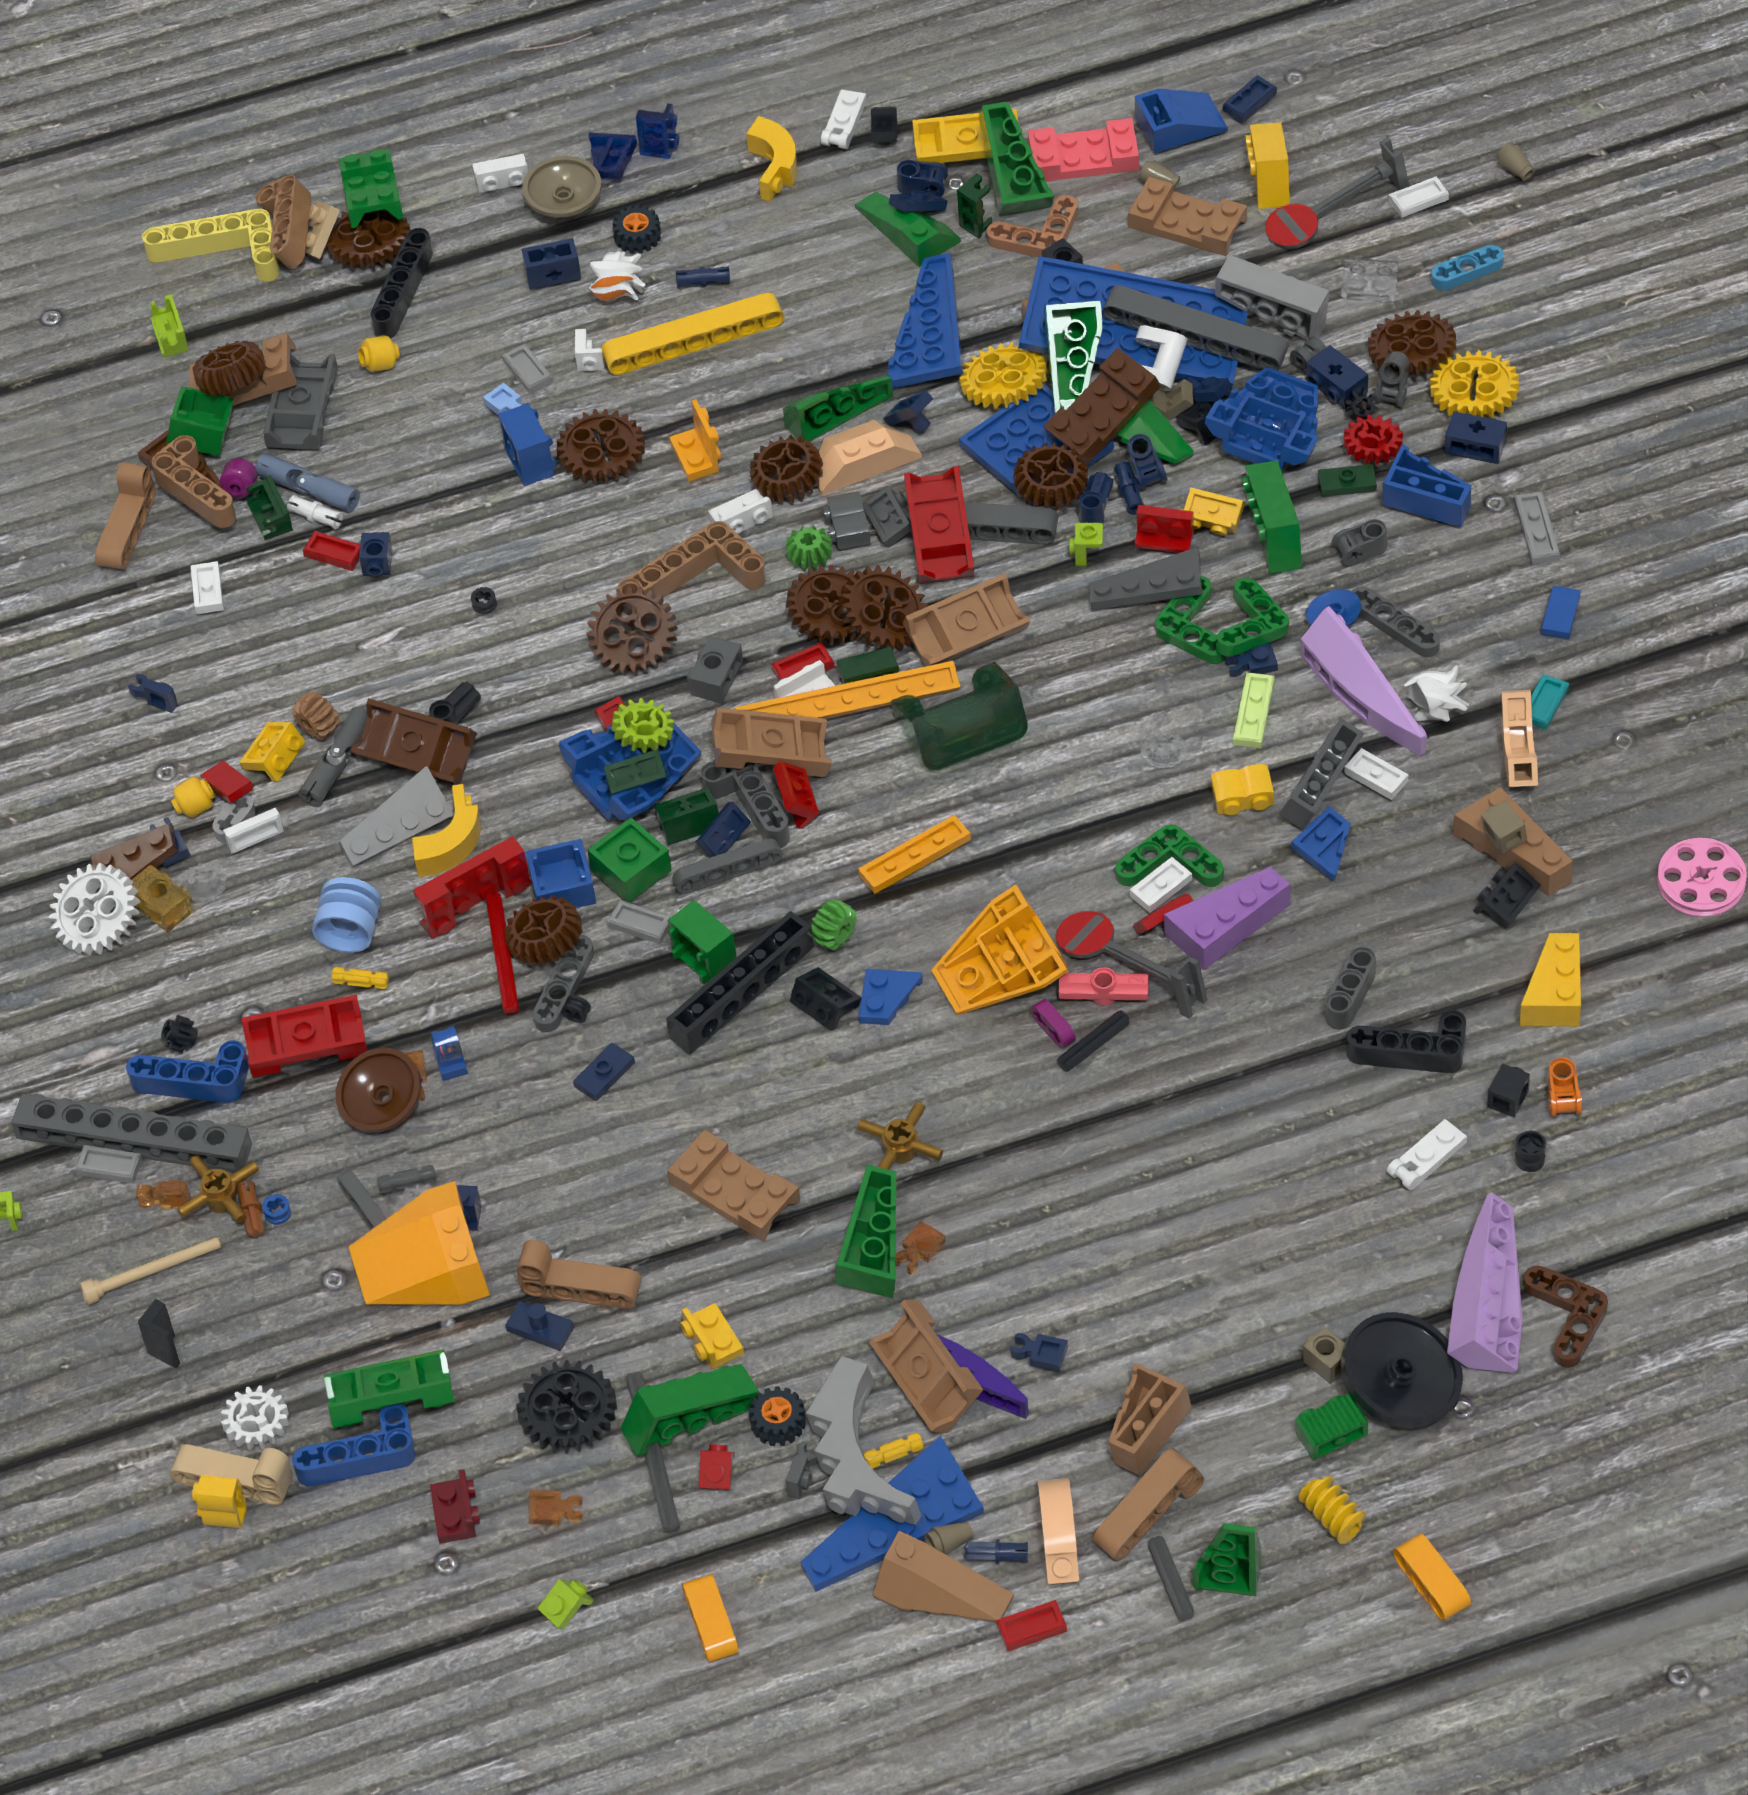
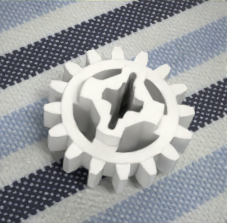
M258 1386L256 1392H252L250 1387H246V1394L241 1395V1393L235 1392L236 1400L226 1401L228 1409L222 1410L223 1421L221 1423L228 1440H235L236 1446L239 1448L246 1443L248 1450H252L254 1444H259L262 1450L265 1448L264 1442L266 1441L274 1445L276 1443L274 1436H284L283 1426H289L287 1405L284 1404L281 1395L275 1396L274 1389L272 1388L264 1393L262 1386Z

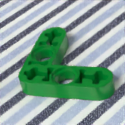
M1201 576L1202 588L1204 589L1202 590L1203 594L1172 598L1157 616L1155 632L1160 639L1207 663L1219 664L1225 661V656L1216 650L1217 635L1191 622L1211 597V582L1208 578ZM1181 604H1186L1191 607L1186 612H1181L1176 609V607ZM1193 634L1198 636L1199 639L1194 642H1188L1184 640V637Z
M1238 579L1234 583L1233 598L1251 619L1223 629L1217 634L1216 650L1224 656H1235L1256 646L1275 641L1286 636L1289 630L1288 615L1253 579ZM1256 606H1265V607H1267L1268 609H1267V610H1258V609H1256V608H1254V607H1256ZM1254 631L1259 633V635L1250 636L1246 632Z
M1170 824L1161 827L1116 863L1115 875L1119 884L1128 887L1134 886L1173 857L1192 873V877L1202 885L1215 887L1223 881L1224 867L1218 858L1184 830ZM1147 851H1153L1157 854V857L1148 860L1143 858L1142 854ZM1189 851L1199 855L1194 860H1187L1183 857L1184 853Z

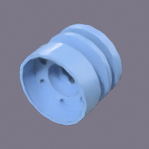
M339 877L327 881L321 890V897L318 902L319 908L315 914L312 926L313 936L322 945L339 952L354 953L365 950L372 942L376 926L375 921L379 914L378 910L381 905L379 892L365 881L355 878Z

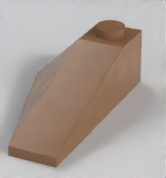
M898 1531L884 1557L873 1597L902 1611H925L933 1615H956L964 1619L996 1623V1620L1003 1618L1014 1594L927 1543Z

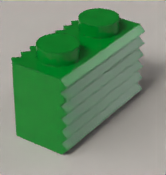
M1347 1393L1346 1396L1332 1397L1324 1406H1320L1318 1409L1309 1408L1301 1412L1295 1419V1432L1311 1456V1459L1315 1460L1367 1436L1369 1422L1351 1394Z

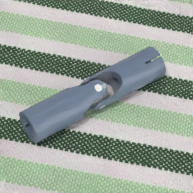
M263 453L257 460V462L268 467L258 463L255 465L258 473L257 476L266 479L267 476L271 475L274 483L302 494H312L319 501L347 512H352L359 502L360 492L358 489L328 477H317L314 472L273 455Z

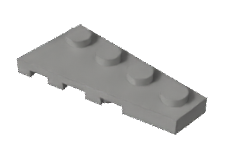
M426 766L339 841V845L353 868L453 818L454 814L429 768Z

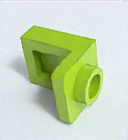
M1075 523V538H1070V554H1075L1076 566H1087V548H1101L1103 546L1102 523Z
M12 1190L0 1192V1219L8 1218L11 1230L18 1231V1220L23 1219L21 1202L15 1201Z
M558 1579L537 1609L557 1628L565 1629L581 1605L590 1606L594 1600L587 1594L588 1588L576 1579L572 1581Z

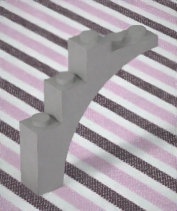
M841 1356L806 1412L812 1431L822 1437L814 1450L819 1466L825 1473L831 1475L822 1489L828 1506L839 1514L845 1512L853 1516H857L861 1507H863L868 1512H879L890 1516V1518L897 1522L903 1523L905 1521L916 1525L922 1515L915 1497L895 1489L880 1478L865 1461L861 1452L859 1442L860 1419L865 1401L874 1385L868 1364Z

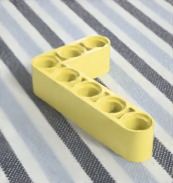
M252 209L152 227L142 234L147 259L154 263L251 246L256 276L259 280L270 282L275 280L280 274L278 258L270 251L271 219L269 213L264 209Z

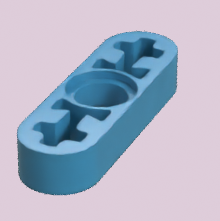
M1487 245L1437 264L1431 272V283L1438 290H1448L1498 271L1503 266L1504 252L1499 246ZM1465 264H1469L1474 266L1475 268L1470 271H1465L1460 267Z

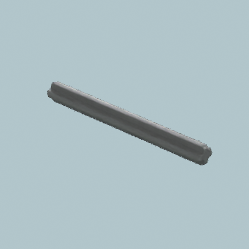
M639 1371L629 1373L626 1377L631 1400H633L636 1391L645 1386L643 1374ZM659 1443L646 1447L648 1451L645 1457L663 1531L670 1533L677 1531L680 1525Z

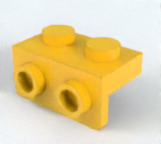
M1191 487L1184 510L1193 511L1194 529H1200L1203 526L1211 528L1210 531L1215 534L1226 536L1227 533L1236 534L1245 503L1240 499Z

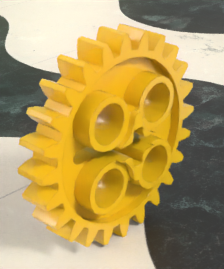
M1010 342L1008 347H1004L1002 343H999L997 349L988 346V352L979 350V357L970 356L971 362L964 363L965 369H963V373L959 377L963 395H967L968 401L974 400L975 405L983 403V407L987 408L990 404H993L994 409H997L1000 404H1004V407L1008 408L1011 402L1019 405L1020 399L1029 401L1028 395H1037V389H1043V382L1047 381L1046 374H1048L1044 356H1041L1039 352L1018 349L1019 345L1014 347L1013 342Z
M1480 350L1476 352V355H1471L1469 351H1466V356L1464 357L1456 353L1455 360L1448 358L1446 365L1439 363L1440 369L1433 370V378H1430V391L1434 404H1439L1440 411L1447 409L1448 416L1453 415V412H1459L1480 417L1488 414L1491 418H1494V411L1504 413V406L1511 408L1512 401L1517 400V393H1519V374L1516 373V367H1510L1509 360L1502 362V355L1492 358V352L1490 351L1485 356L1481 355ZM1478 370L1475 400L1472 401L1474 372Z

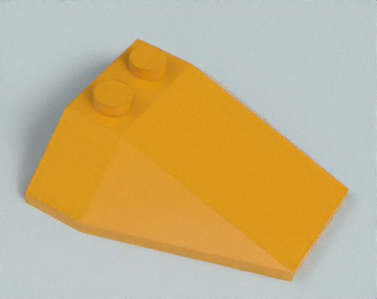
M1016 884L990 901L931 970L957 1015L1045 988L1069 972L1061 952L1041 919Z
M455 1181L424 1191L348 1247L366 1305H464L491 1296L482 1266L478 1261Z

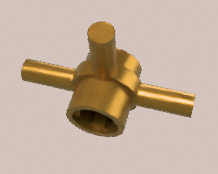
M915 1102L905 1120L895 1119L889 1122L886 1128L864 1119L859 1121L858 1130L878 1137L883 1141V1148L886 1150V1153L878 1167L890 1170L893 1163L903 1164L911 1161L915 1157L916 1152L938 1161L941 1159L943 1149L919 1141L917 1131L914 1128L926 1108L924 1104Z
M199 1155L192 1157L190 1164L202 1178L200 1194L178 1206L179 1214L185 1217L207 1203L208 1208L212 1212L225 1213L228 1211L238 1224L244 1222L247 1216L236 1203V1185L259 1172L256 1163L252 1161L229 1175V1173L222 1169L210 1170Z

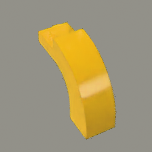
M758 116L746 133L748 152L763 156L771 161V164L759 180L761 199L771 202L775 194L782 190L783 185L792 187L795 183L798 171L796 149L793 138L784 127L772 120Z
M463 784L452 786L455 814L451 823L438 833L412 837L418 877L435 875L452 869L464 861L477 845L481 833L478 805L472 804L471 794L465 795Z

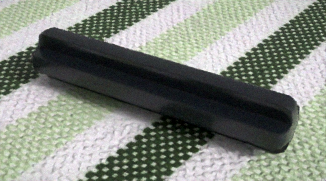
M1118 1010L1057 1058L1058 1066L1064 1072H1069L1128 1026L1130 1023L1128 1015L1122 1010Z

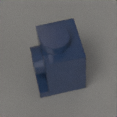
M457 1185L469 1231H478L482 1207L478 1186Z

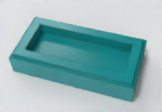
M1544 674L1541 676L1531 695L1533 726L1544 730L1548 729L1569 690L1568 682Z

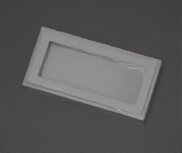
M526 344L502 355L505 365L529 394L553 383L550 373Z
M619 900L607 923L608 928L661 945L669 930L668 919L671 916Z
M84 1145L75 1170L77 1175L134 1184L142 1157L141 1153Z

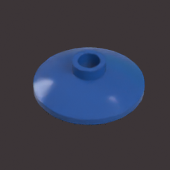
M1344 589L1331 590L1319 595L1310 603L1306 611V618L1311 626L1321 612L1330 606L1336 614H1340L1344 618L1346 626H1348L1359 616L1362 608L1361 601L1352 591Z

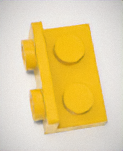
M267 722L239 763L244 770L265 771L272 781L278 782L305 744V740L292 722Z
M716 1303L691 1314L687 1307L681 1310L683 1321L680 1322L681 1329L687 1339L692 1337L695 1342L694 1349L701 1362L706 1360L711 1370L744 1354L743 1346Z

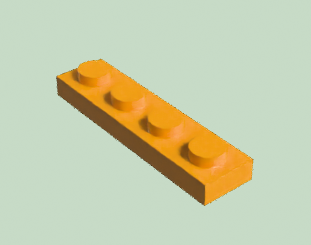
M954 814L858 868V874L870 890L876 894L971 840V833Z

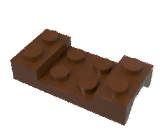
M1118 347L1099 366L1102 371L1099 376L1067 410L1061 407L1043 426L1050 438L1058 439L1063 444H1066L1069 449H1075L1077 455H1082L1086 466L1161 387L1155 375Z
M368 698L366 703L368 718L361 738L351 747V753L382 764L386 763L419 773L427 766L434 779L452 785H459L461 783L477 732L468 727Z

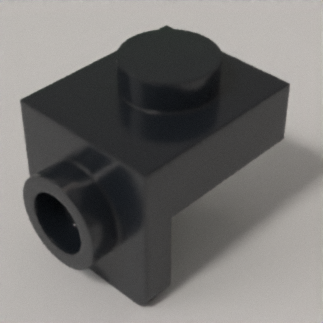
M895 106L871 108V143L877 142L878 145H890L892 142H897L898 121L897 108Z

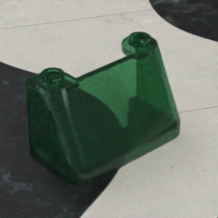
M996 662L984 665L974 672L972 677L973 692L923 710L920 700L913 695H904L891 700L899 723L920 761L929 770H940L1017 741L1026 734L1028 722L1019 687Z

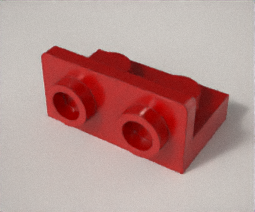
M1138 505L1136 513V548L1176 553L1190 550L1194 535L1193 511Z
M779 761L773 769L784 801V807L786 811L793 814L797 828L803 829L819 814L806 769Z

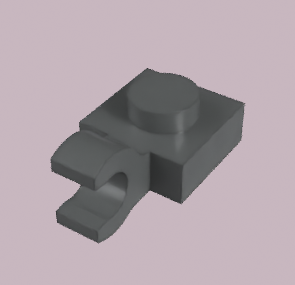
M805 1441L800 1443L798 1447L799 1453L795 1455L786 1478L788 1496L796 1499L801 1498L804 1488H809L813 1475L809 1468L818 1463L815 1452L812 1454L806 1453L807 1444Z

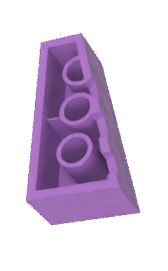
M1268 867L1164 914L1165 936L1188 956L1198 960L1200 966L1205 970L1290 905V883L1274 869Z

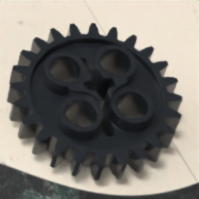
M565 1360L562 1368H559L556 1362H553V1370L551 1371L541 1367L542 1376L540 1377L532 1373L531 1379L533 1384L523 1383L524 1392L518 1393L519 1403L516 1404L519 1424L522 1425L524 1435H530L532 1443L539 1440L541 1449L551 1444L553 1453H556L560 1446H564V1451L568 1454L570 1446L575 1445L578 1452H580L582 1448L581 1443L585 1442L592 1447L593 1437L600 1440L603 1439L601 1429L611 1430L610 1421L616 1420L614 1411L617 1409L616 1394L614 1388L611 1387L610 1379H604L603 1371L600 1370L594 1373L592 1364L582 1369L581 1361H578L574 1367H570L569 1361ZM571 1386L570 1389H563L564 1387ZM587 1404H594L591 1407H583ZM544 1406H550L547 1409H540ZM564 1424H572L568 1427H561Z

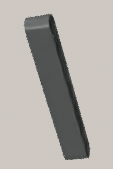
M1124 286L1112 287L1102 310L1104 316L1111 321L1135 329H1139V326L1144 325L1176 332L1187 338L1186 345L1260 369L1269 367L1278 371L1289 347L1288 342L1278 335Z

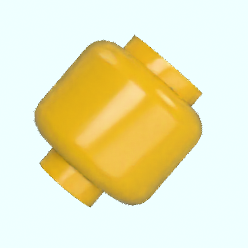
M385 335L366 338L362 345L358 347L360 365L372 373L391 370L395 366L396 359H399L400 356L398 345Z
M192 776L174 787L173 794L175 798L171 800V803L179 815L184 813L189 818H195L213 806L212 799L215 798V794L205 778L200 779Z

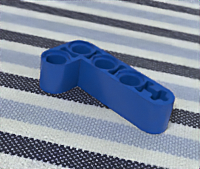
M230 1040L220 1046L215 1063L136 1055L128 1060L126 1070L132 1089L138 1093L231 1103L240 1098L249 1071V1063L243 1044L236 1040Z
M398 1403L384 1406L381 1409L380 1422L382 1431L298 1449L292 1457L298 1481L305 1486H315L409 1466L415 1459V1447L405 1406ZM395 1420H400V1421L397 1422V1423H391V1422H393V1421H395ZM374 1452L369 1456H365L367 1453ZM337 1459H343L339 1462H334Z

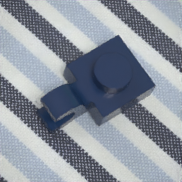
M1212 376L1205 378L1201 383L1193 377L1184 378L1192 383L1193 398H1195L1196 402H1216L1231 389L1228 378Z
M136 674L137 683L141 685L134 686L129 684L130 694L134 697L147 699L148 705L173 713L178 706L174 689L164 682L159 683L151 679L148 680L145 675Z

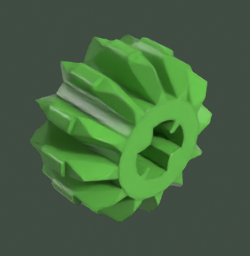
M813 524L810 529H806L802 525L801 531L792 530L791 537H788L786 541V555L788 560L792 561L794 568L802 566L805 572L811 567L816 571L818 565L826 566L827 560L831 559L832 539L830 535H826L824 528L817 530Z
M832 899L829 902L825 901L822 908L817 909L816 916L812 918L813 939L819 945L833 951L838 947L842 948L845 941L850 940L851 933L855 931L854 925L858 920L856 918V911L840 900Z

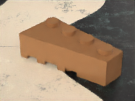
M1501 787L1454 814L1453 836L1461 841L1463 839L1473 844L1475 850L1481 854L1484 852L1497 860V864L1505 869L1516 862L1541 884L1538 890L1547 896L1572 882L1573 861ZM1507 801L1525 824L1527 841L1502 855L1484 832L1481 814L1485 813L1491 806Z

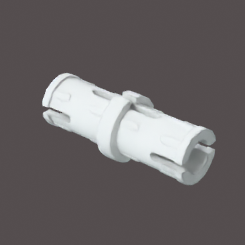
M293 495L289 499V501L298 504L297 507L288 503L287 510L289 512L307 517V520L312 523L317 521L333 529L340 527L341 523L333 521L332 518L342 521L343 514L341 512L325 508L322 503L317 501L312 503L297 495Z

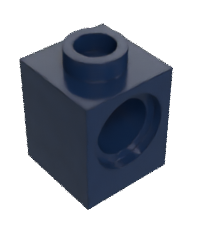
M389 532L361 534L359 559L363 576L391 575L393 549Z

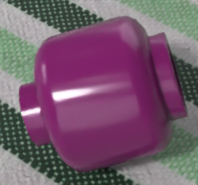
M231 459L222 470L220 476L221 488L228 492L232 498H246L251 494L247 492V488L257 481L258 473L256 467L246 459Z

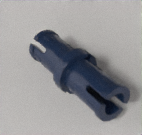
M700 266L699 269L676 270L677 288L701 285V288L712 284H729V266L720 268Z
M1122 461L1114 467V472L1119 482L1118 490L1125 500L1128 513L1136 515L1138 505H1144L1139 493L1141 487L1133 475L1131 464L1127 461Z

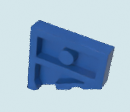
M1328 806L1291 842L1290 848L1333 881L1336 878L1351 823Z
M866 969L859 1011V1023L889 1025L896 1017L897 1011L907 1003L909 994L916 985L920 986L922 984V972Z

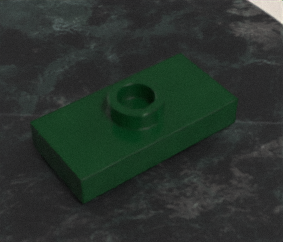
M1373 464L1318 470L1321 497L1377 491Z

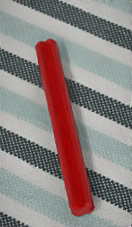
M498 892L494 894L489 893L486 896L503 1011L506 1014L517 1013L519 1005L511 954L505 942L504 928L506 927L502 898Z

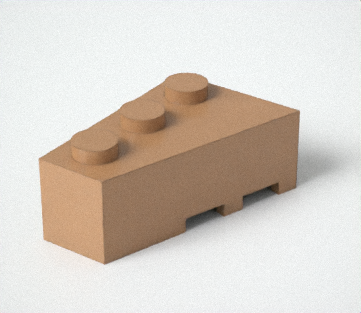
M1134 1363L1132 1369L1133 1376L1130 1385L1126 1387L1124 1393L1125 1400L1122 1409L1118 1411L1108 1443L1114 1463L1141 1476L1191 1410L1192 1406L1185 1385Z

